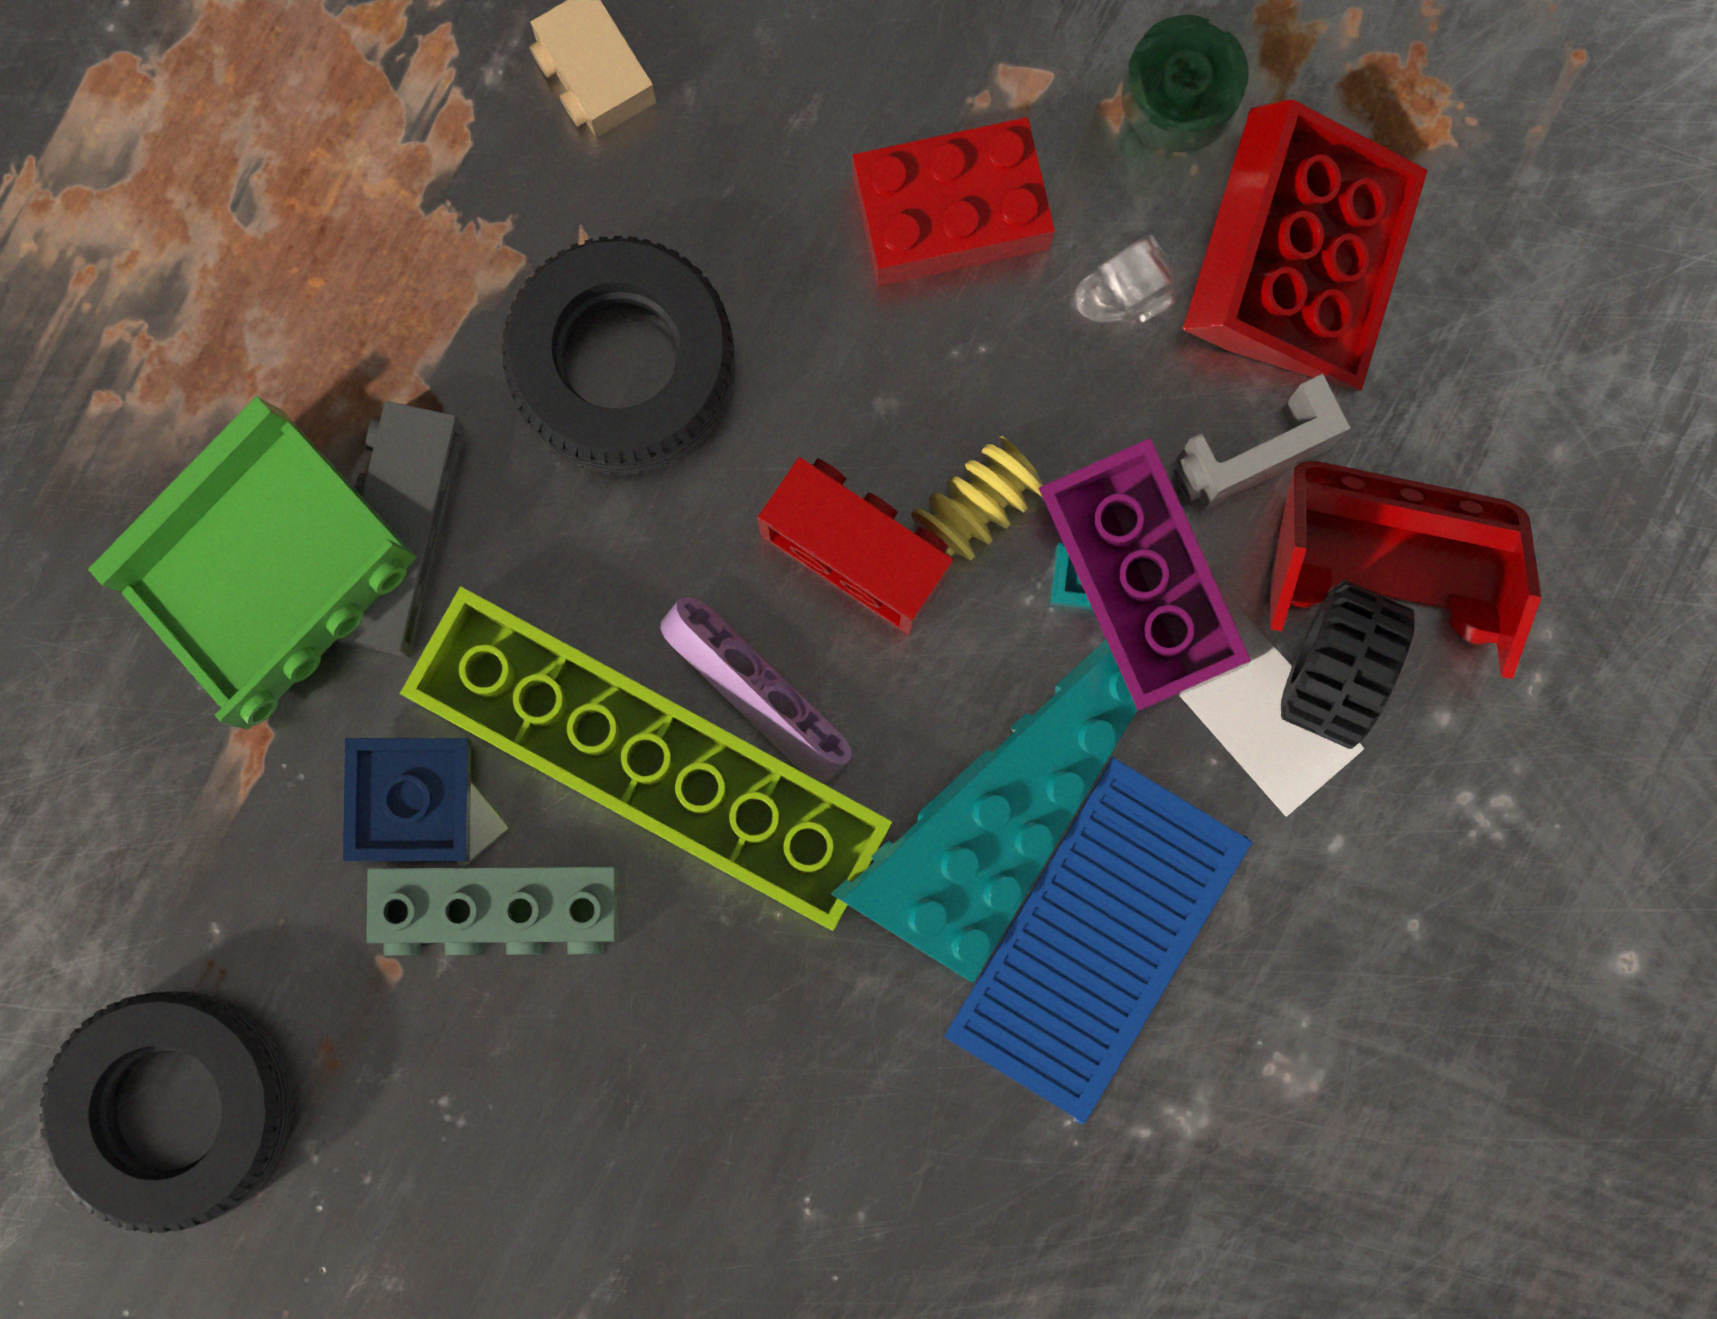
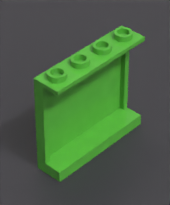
M255 396L88 570L102 586L123 594L221 707L214 715L220 722L249 730L251 726L264 722L274 713L278 706L277 700L295 682L306 679L317 669L321 661L320 656L337 639L346 637L360 625L364 617L363 612L380 595L391 592L404 580L407 572L406 568L417 556L283 410Z

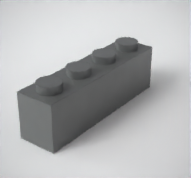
M385 401L381 416L374 415L372 417L366 438V449L373 451L367 474L360 473L358 475L354 488L413 551L417 558L406 568L407 572L404 580L391 592L380 595L363 612L364 617L360 625L352 633L336 641L409 658L464 429L455 415Z

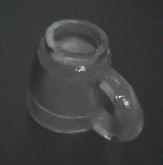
M1153 234L1142 237L1099 264L1097 267L1099 273L1092 274L1081 280L1075 289L1074 296L1077 310L1085 318L1101 323L1115 321L1129 314L1137 317L1138 321L1143 323L1181 299L1177 293L1179 287L1173 268ZM1105 281L1122 308L1112 309L1104 305L1096 295V286L1100 282Z

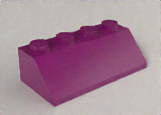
M1151 438L1039 487L1040 493L1138 711L1194 690L1250 664L1251 659Z

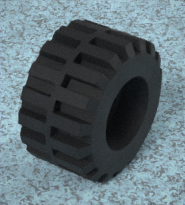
M1342 580L1324 599L1301 644L1282 694V720L1348 749H1352L1369 734L1378 720L1403 668L1415 629L1414 610L1350 581Z

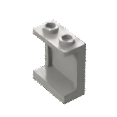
M1323 373L1300 384L1282 407L1292 429L1220 463L1215 459L1202 433L1191 437L1177 457L1180 467L1174 470L1176 481L1185 498L1189 502L1196 499L1202 512L1295 468L1301 462L1309 461L1330 451L1351 427Z

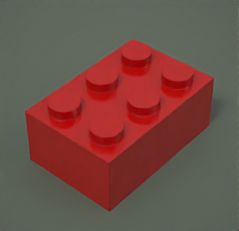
M1028 117L852 154V177L877 287L1050 250L1055 229Z
M798 457L757 517L761 537L907 635H910L949 577L954 560L945 554L949 546L937 535L921 526H918L913 533L895 521L894 518L898 512L880 497L867 492L862 499L843 485L847 480L845 475L829 463L817 458L811 465L801 457Z

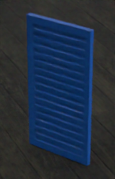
M1112 757L944 1037L1072 1115L1077 1123H1086L1253 843L1248 836H1242Z

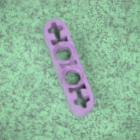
M685 596L679 598L660 622L664 638L802 773L821 783L831 782L852 758L851 748L847 740L711 607L694 597Z

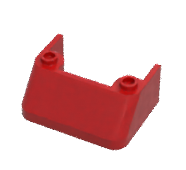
M1304 461L1295 466L1288 488L1270 581V629L1282 632L1290 605L1306 608L1313 604L1322 603L1331 591L1332 585L1336 586L1345 579L1383 596L1446 608L1448 622L1462 639L1474 644H1487L1489 642L1497 644L1500 677L1513 679L1542 598L1531 521L1524 509L1500 498L1320 461Z

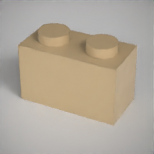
M566 0L530 21L537 42L530 45L529 48L547 78L555 73L560 78L567 91L559 95L577 127L587 122L595 137L598 138L657 103L652 82L601 0Z

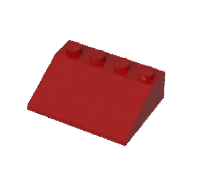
M1294 99L1250 108L1182 330L1227 351L1312 378L1323 373L1328 383L1353 391H1362L1428 170Z

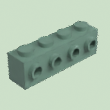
M615 867L367 869L366 943L384 944L383 956L421 955V943H445V955H482V943H506V955H543V943L567 942V954H604V942H619V869Z

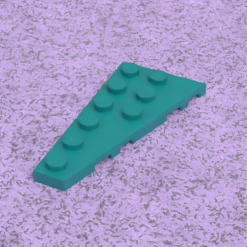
M1106 639L1055 686V695L1033 715L1025 713L1010 727L1013 731L1010 737L993 752L985 750L918 812V822L894 844L887 841L871 856L875 861L853 882L846 879L831 895L961 977L974 983L1137 712L1135 703Z

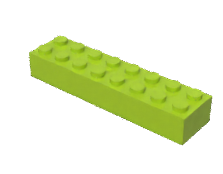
M461 586L399 693L421 707L832 932L837 927L848 905L831 895V893L846 879L853 882L870 866L873 860L871 856L879 849L892 825V821Z

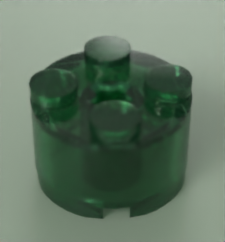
M1178 15L1166 18L1153 25L1144 34L1129 60L1123 79L1121 97L1125 116L1145 145L1154 150L1191 152L1214 143L1229 129L1243 100L1249 78L1247 58L1241 44L1228 30L1224 32L1210 24L1209 19L1198 15ZM1182 78L1185 87H1195L1193 90H1184L1182 85H1175L1174 81L1175 79Z

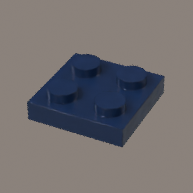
M345 738L343 861L470 862L471 739Z

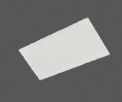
M1216 581L1251 662L1242 669L1179 696L1287 817L1365 748L1359 743L1354 748L1348 749L1282 720L1281 698L1292 666Z

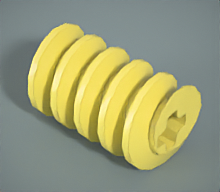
M999 436L1004 450L993 444H987L981 452L986 466L975 460H969L965 464L964 471L969 483L956 476H951L947 480L946 485L951 499L938 492L930 495L928 500L934 515L920 508H916L911 513V517L917 527L921 526L947 543L949 548L945 554L949 557L957 553L972 561L975 558L969 542L972 537L990 545L993 539L986 524L993 521L1005 529L1011 526L1004 508L1009 504L1025 513L1028 510L1027 503L1022 494L1025 489L1042 497L1039 487L1043 486L1037 471L1027 458L1003 436Z

